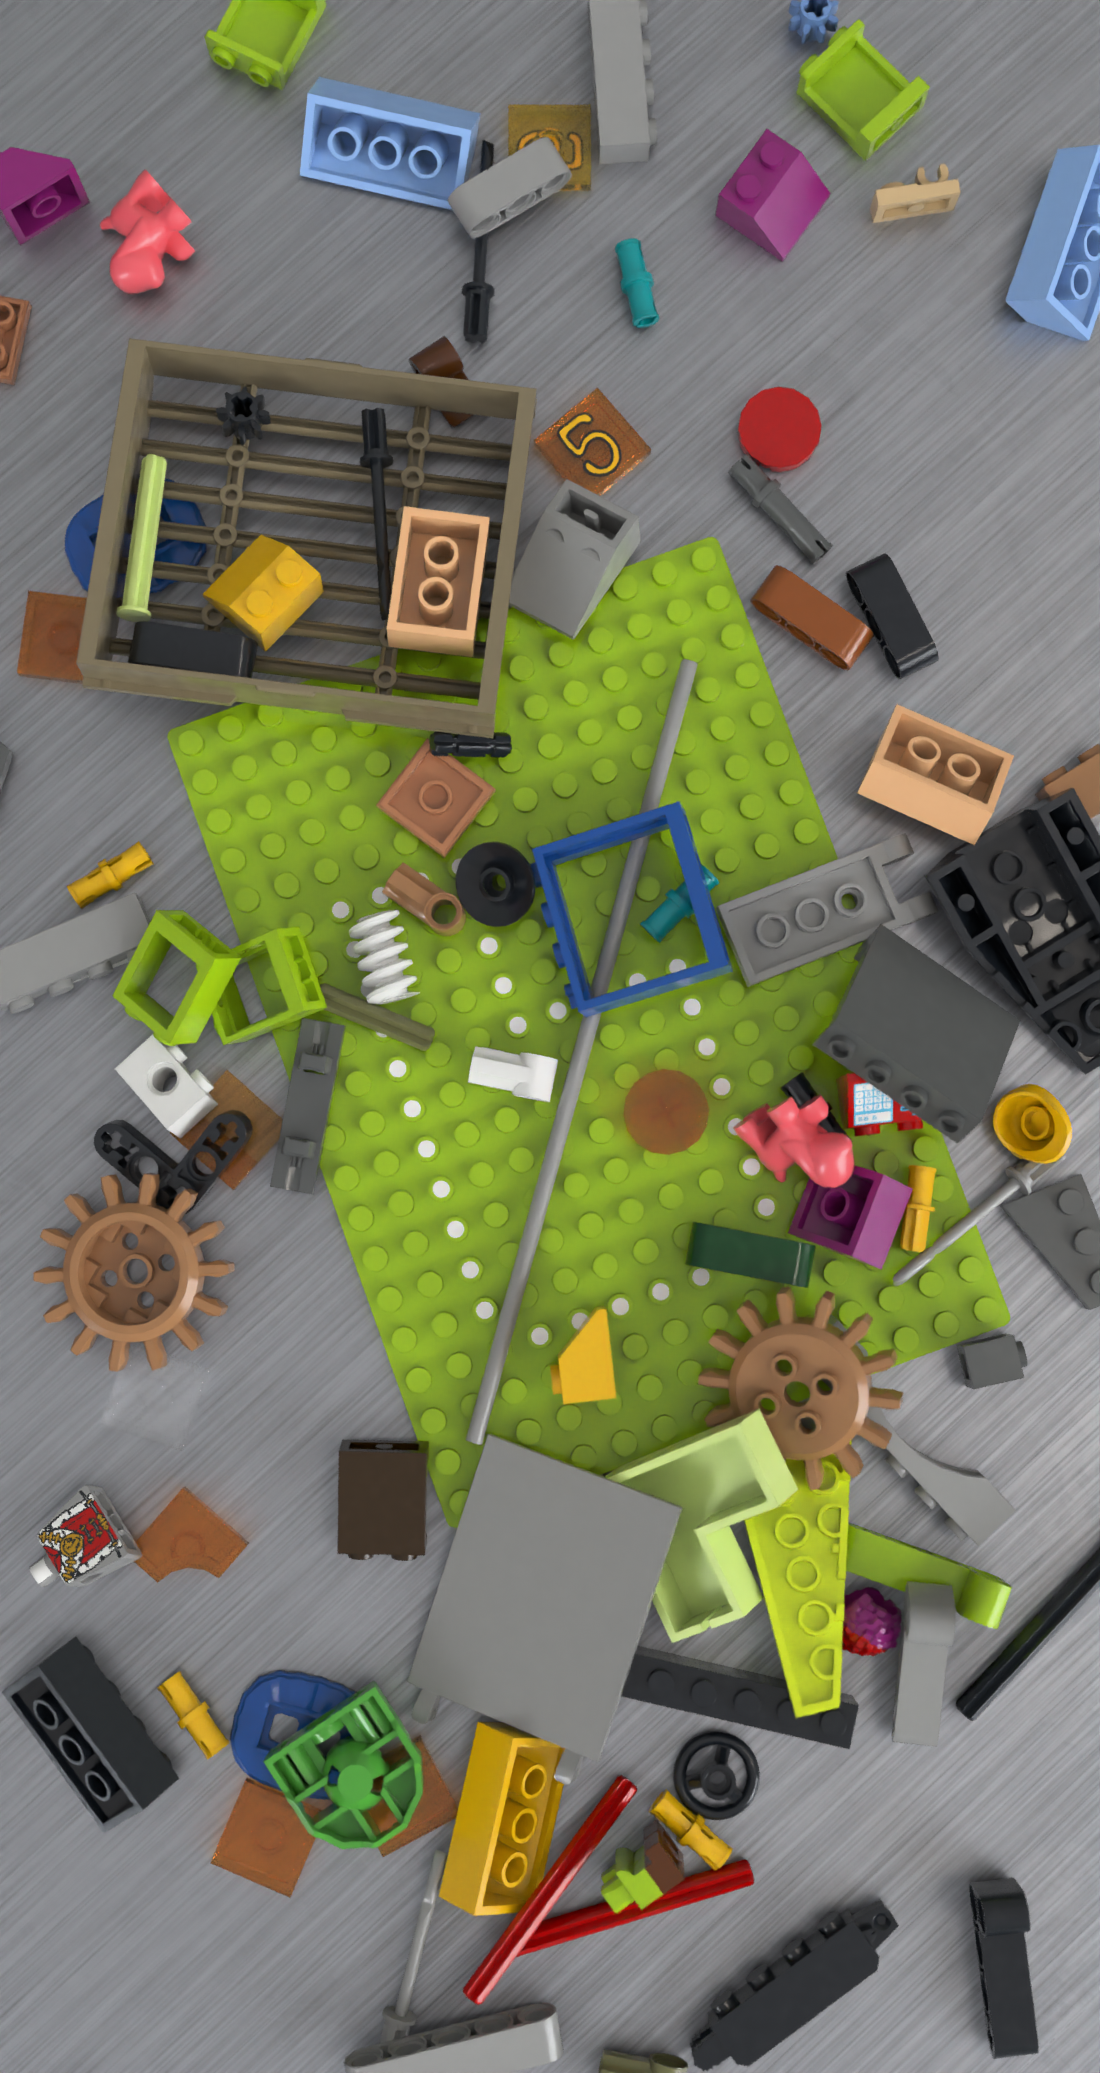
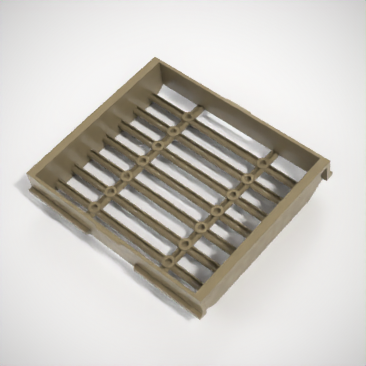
M129 338L76 661L83 675V688L232 706L236 701L342 714L346 721L493 738L496 701L532 423L536 413L537 389L366 368L354 363L314 358L301 360ZM154 375L241 386L240 392L243 387H246L248 393L254 398L257 394V388L415 407L412 429L410 431L386 429L387 446L409 449L407 467L404 470L383 468L384 486L403 488L401 507L398 510L386 508L387 526L398 527L396 546L393 549H389V566L392 567L391 594L404 506L418 508L420 490L505 500L502 523L490 521L489 538L500 541L497 562L486 561L484 578L494 579L492 602L481 601L479 618L489 619L486 642L475 641L474 656L469 657L484 659L481 683L396 672L398 649L403 648L388 647V619L385 620V625L382 629L297 619L283 634L380 646L379 667L376 670L256 655L253 672L372 686L376 687L375 693L111 661L113 655L129 657L132 643L130 639L116 638L120 618L117 616L116 611L119 606H122L141 462L147 454H154L165 459L229 466L226 485L223 488L165 481L163 498L222 505L220 525L216 528L159 521L157 538L216 545L214 565L211 567L154 561L152 578L211 586L231 565L233 547L247 549L260 535L290 546L301 556L377 565L376 547L236 530L239 508L374 524L373 507L242 491L245 468L372 484L371 469L354 464L249 452V440H246L245 444L241 445L240 439L234 434L232 446L228 449L148 439L152 417L220 426L224 423L218 420L216 408L153 400ZM431 410L515 420L512 444L429 434ZM270 414L271 423L267 425L262 424L261 431L363 443V429L360 425ZM425 451L510 461L507 483L423 473ZM322 581L324 592L319 597L321 599L379 606L378 588ZM154 601L148 602L147 610L151 612L152 619L204 625V630L220 632L221 627L239 629L209 602L204 608ZM396 689L477 699L479 701L478 706L392 696V691Z

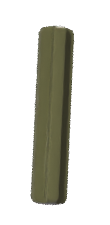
M328 984L320 985L327 1008L324 1010L422 1051H427L430 1048L435 1036L433 1028L376 1004H370L364 999Z

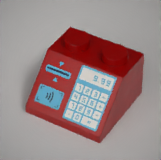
M855 1073L845 1074L836 1079L842 1129L854 1128L855 1137L880 1134V1125L896 1123L897 1131L923 1128L921 1118Z

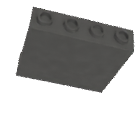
M880 924L858 948L854 959L859 963L830 1025L815 1040L813 1045L958 1144L982 1122L1021 1020Z

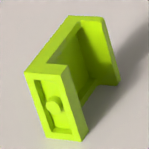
M232 0L216 32L208 29L204 36L209 56L223 68L232 69L234 67L247 73L251 80L261 86L268 87L272 85L283 90L326 7V0Z
M858 19L849 28L846 26L841 27L832 36L828 43V48L820 56L813 54L804 62L799 70L800 79L796 93L866 161L924 106L930 86L919 75L910 83L864 38L865 24Z

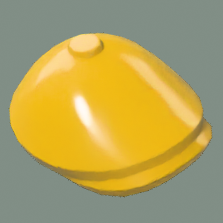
M1024 1084L1009 1091L996 1105L993 1115L995 1133L1003 1146L1013 1155L1035 1163L1047 1164L1057 1161L1069 1148L1072 1139L1070 1119L1060 1102L1046 1089L1034 1084Z

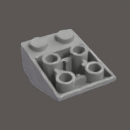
M566 479L544 510L513 575L509 605L574 640L641 542L639 516Z

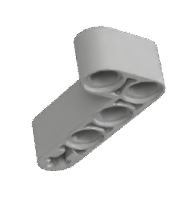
M907 1581L893 1709L892 1742L934 1747L938 1745L948 1646H953L956 1612L951 1585Z

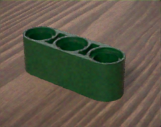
M693 1222L685 1264L808 1288L816 1245Z

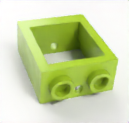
M156 910L112 996L125 1007L124 1010L130 1017L142 1021L154 1031L153 1036L161 1043L168 1046L196 1043L238 966L241 957L184 910ZM172 944L200 966L175 1016L171 1015L146 993Z
M300 928L274 929L231 949L241 957L238 965L269 952L288 1009L250 1025L234 976L232 975L212 1015L214 1028L220 1036L222 1044L229 1045L247 1042L327 1008ZM196 964L195 966H196L197 971H198L199 968H200V966H198V965Z

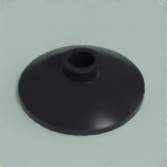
M485 842L470 849L461 859L456 872V890L462 906L475 920L488 926H507L520 920L529 911L533 903L536 888L534 873L527 859L514 847L502 842ZM499 874L505 879V889L501 888L497 882Z

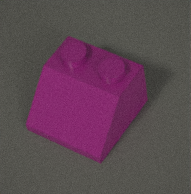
M766 129L720 192L715 216L783 262L826 203L831 193L801 151L769 129Z
M14 147L0 152V215L20 246L90 203L70 159Z
M854 1165V1171L848 1181L836 1188L822 1187L814 1183L809 1177L788 1233L882 1270L913 1189L884 1174Z

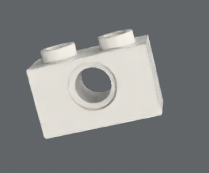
M152 1034L121 1062L115 1070L164 1127L181 1139L218 1105L216 1100L209 1094L214 1086L198 1069L193 1073L187 1069L183 1062L188 1057L177 1045H165ZM177 1075V1082L173 1089L163 1092L165 1081L169 1077Z

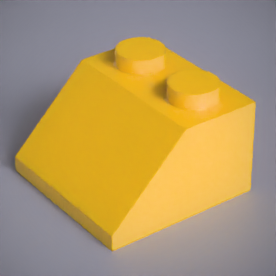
M260 535L202 595L243 633L255 640L258 646L266 652L324 591L321 574L290 546Z
M605 1306L594 1308L559 1352V1365H550L553 1395L562 1394L563 1404L616 1398L607 1310Z

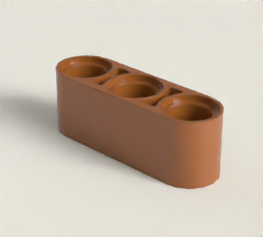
M779 565L774 566L750 599L752 605L760 613L843 670L848 671L851 669L874 637L872 630L861 620L793 572Z

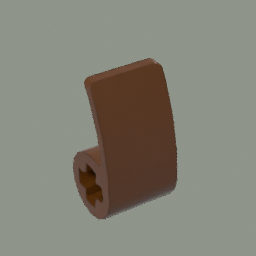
M445 336L409 358L410 366L415 374L469 380L463 372L464 366L458 353ZM440 411L451 427H456L473 416L472 414Z

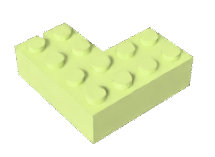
M760 1409L626 1463L605 1476V1478L683 1507L652 1600L672 1643L704 1632L708 1627L712 1629L745 1617L764 1598L730 1525L779 1507L798 1488Z

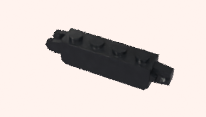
M879 1900L854 1914L848 1908L840 1914L837 1911L830 1913L817 1925L818 1930L807 1939L798 1938L788 1944L782 1951L783 1957L770 1966L763 1964L753 1970L746 1979L747 1983L733 1993L729 1990L717 1997L711 2004V2010L707 2012L709 2024L701 2029L698 2035L695 2034V2037L691 2038L690 2047H692L691 2053L694 2059V2066L702 2069L703 2072L704 2070L709 2071V2069H713L714 2065L718 2066L730 2056L737 2065L750 2066L876 1972L879 1964V1955L876 1949L898 1927L893 1914L883 1901Z

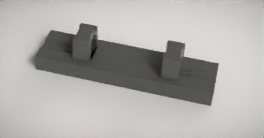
M302 1018L270 1187L314 1195L346 1029L345 1025ZM303 1070H314L323 1073L324 1075L305 1072Z

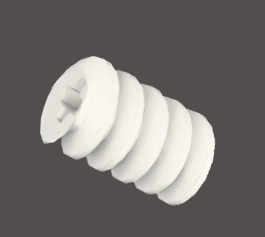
M388 910L362 917L349 930L351 938L363 939L353 947L354 953L368 955L359 961L357 965L361 971L372 972L362 980L364 987L376 988L366 997L367 1002L370 1004L392 1003L420 993L407 990L409 985L417 981V977L403 975V970L413 964L412 959H402L398 956L399 953L408 948V943L394 941V937L403 932L404 928L403 926H392L389 921L400 914L399 910Z

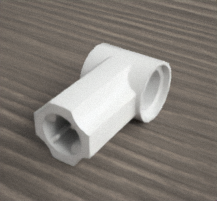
M475 1046L468 1083L511 1091L512 1095L522 1098L550 1102L558 1060L532 1053L520 1052V1055Z

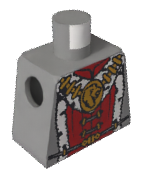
M85 1485L38 1531L37 1539L45 1550L46 1555L30 1565L29 1569L33 1578L42 1587H46L58 1577H61L67 1586L82 1587L138 1560L143 1554L103 1488Z

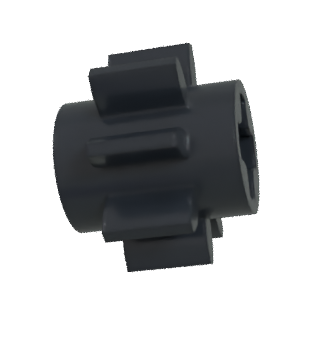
M243 387L241 392L232 395L226 392V408H216L218 420L224 422L222 425L223 435L229 437L234 434L240 439L241 445H244L246 440L254 437L261 440L263 438L262 424L267 425L271 423L270 413L263 410L266 405L264 396L261 394L254 398L248 393L246 387Z

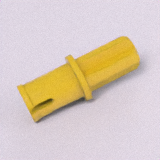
M909 1165L907 1186L913 1190L904 1210L900 1248L906 1251L923 1252L926 1247L930 1212H935V1207H931L937 1169Z

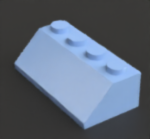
M319 77L307 94L300 176L453 210L448 203V197L457 187L469 179L475 155L481 113Z
M1100 145L1057 150L1005 300L1027 322L1081 341L1090 340L1100 311Z

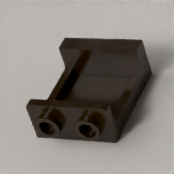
M342 1440L339 1449L337 1554H348L349 1558L355 1560L371 1559L374 1555H391V1558L394 1560L410 1561L416 1559L417 1555L425 1556L427 1546L426 1508L429 1441Z

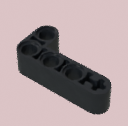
M1015 1878L970 1882L969 1893L985 2022L992 2057L997 2059L1038 2054V2035L1024 1933L1030 1932V1915L1025 1893Z

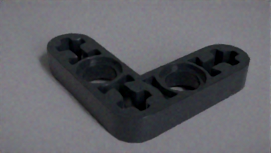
M229 1110L223 1112L211 1121L179 1164L124 1120H114L102 1125L94 1136V1146L97 1153L138 1188L143 1177L138 1168L141 1157L147 1156L154 1159L158 1165L159 1183L166 1179L168 1174L172 1175V1178L166 1181L168 1184L158 1190L156 1203L161 1207L169 1209L177 1195L174 1189H178L181 1186L186 1189L191 1188L198 1195L194 1205L186 1212L187 1214L202 1202L252 1136V1124L246 1114L241 1111ZM235 1122L238 1126L235 1133L239 1138L234 1136L226 1141L222 1147L215 1144L226 1133L227 1129L223 1124L227 1125ZM119 1132L122 1135L119 1141L122 1146L113 1149L110 1146L112 1142L110 1135ZM137 1146L139 1151L134 1153L127 1162L125 1157L131 1154L129 1150ZM199 1152H208L214 1157L216 1168L212 1174H204L197 1168L196 1156Z

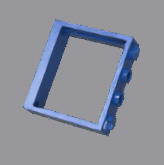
M680 801L532 849L535 862L530 865L534 873L535 885L537 888L543 886L547 902L541 903L542 913L548 928H555L558 939L557 943L552 944L554 955L559 968L566 967L570 983L564 985L565 994L569 998L571 1008H577L578 1012L583 1016L589 1017L733 972L688 818ZM670 829L709 962L593 998L556 865Z

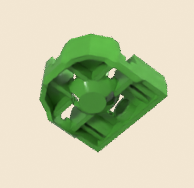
M375 1681L370 1682L272 1748L263 1761L308 1833L340 1849L379 1847L407 1827L423 1795L422 1753L416 1744L411 1741L405 1726ZM346 1726L351 1735L338 1740L328 1751L325 1758L317 1745L326 1741ZM398 1736L407 1753L389 1765L388 1761L385 1762L381 1757L383 1753L379 1748ZM332 1765L340 1772L338 1784L329 1782ZM383 1775L380 1792L371 1791L373 1779ZM321 1787H324L325 1792L333 1803L311 1818L305 1812L301 1801ZM384 1799L398 1821L390 1829H385L381 1832L368 1809Z

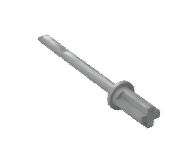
M1065 1155L1057 1161L1047 1164L1023 1160L1014 1168L1011 1166L1007 1167L1005 1172L1009 1181L940 1236L931 1247L925 1249L901 1268L893 1277L894 1286H899L925 1267L936 1254L948 1248L1017 1190L1028 1196L1032 1192L1031 1187L1066 1159Z
M437 1849L434 1853L396 2006H388L383 2009L382 2015L385 2018L380 2043L407 2037L410 2027L417 2022V2015L408 2009L448 1855Z

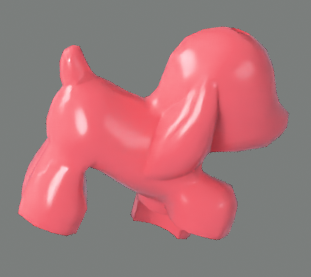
M146 169L138 175L129 193L113 207L110 216L100 222L102 230L113 229L126 237L110 260L109 272L113 283L127 294L143 293L161 287L165 279L164 268L161 262L165 253L170 254L177 261L188 260L195 253L193 247L178 232L187 227L192 221Z
M821 1094L810 1099L799 1108L792 1096L774 1107H770L768 1103H765L753 1110L733 1127L737 1135L756 1152L761 1163L774 1173L775 1178L779 1182L786 1181V1171L795 1162L814 1183L822 1187H839L848 1181L854 1171V1154L851 1139L843 1133L827 1132V1130L819 1125L828 1116V1104Z

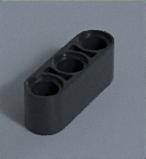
M886 553L846 572L849 588L896 678L900 680L939 660L935 643L893 561Z
M142 621L135 623L128 663L252 678L258 643L251 638L237 634Z

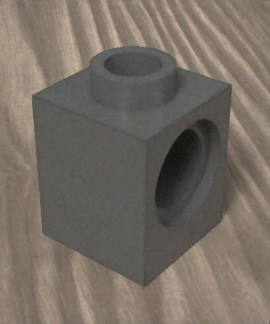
M1005 1333L956 1344L966 1387L978 1389L1024 1378L1022 1367L1027 1366L1026 1352L1022 1342L1015 1341L1014 1335Z

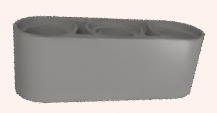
M543 137L457 187L448 197V203L470 238H478L563 188L571 179L572 173L550 138Z

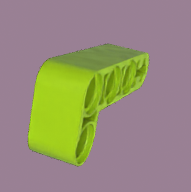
M848 1522L846 1571L903 1592L906 1590L907 1581L951 1585L955 1611L971 1621L998 1629L1012 1586L1005 1580L977 1568Z

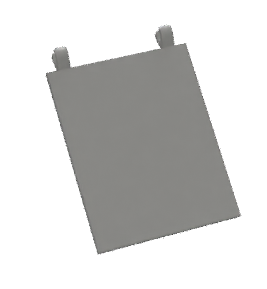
M488 1434L407 1683L422 1688L412 1710V1719L422 1724L432 1721L436 1717L441 1696L565 1748L554 1775L555 1779L566 1785L576 1780L581 1769L583 1756L596 1762L600 1761L683 1507L498 1436Z

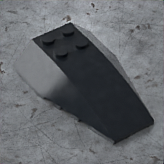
M1069 788L1022 808L981 833L975 845L966 842L957 847L926 874L925 878L966 951L1082 1073L1087 1074L1100 1066V835L1075 789Z

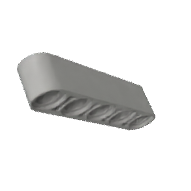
M536 2003L364 2047L348 2054L344 2060L346 2073H514L554 2062L563 2055L564 2049L556 2007L550 2003Z

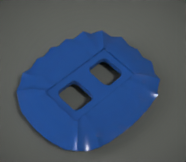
M165 478V481L167 482H175L171 479ZM103 495L85 505L75 514L65 534L66 556L73 573L82 588L87 592ZM162 498L160 518L165 522L206 526L200 509L195 502ZM167 539L156 545L154 561L198 566L200 559L207 551V545ZM152 578L150 594L161 592L168 585L178 581Z
M278 1670L271 1674L259 1676L242 1693L238 1708L234 1714L230 1733L234 1760L249 1777L282 1791L263 1762L269 1751L281 1743L272 1740L269 1735L274 1716L276 1714H284L296 1718L299 1722L298 1732L355 1692L340 1683L331 1682L321 1676H310L302 1672L290 1673ZM346 1726L339 1730L340 1740L351 1735ZM333 1765L331 1766L329 1782L338 1784L340 1772ZM321 1787L307 1797L330 1800L324 1787Z

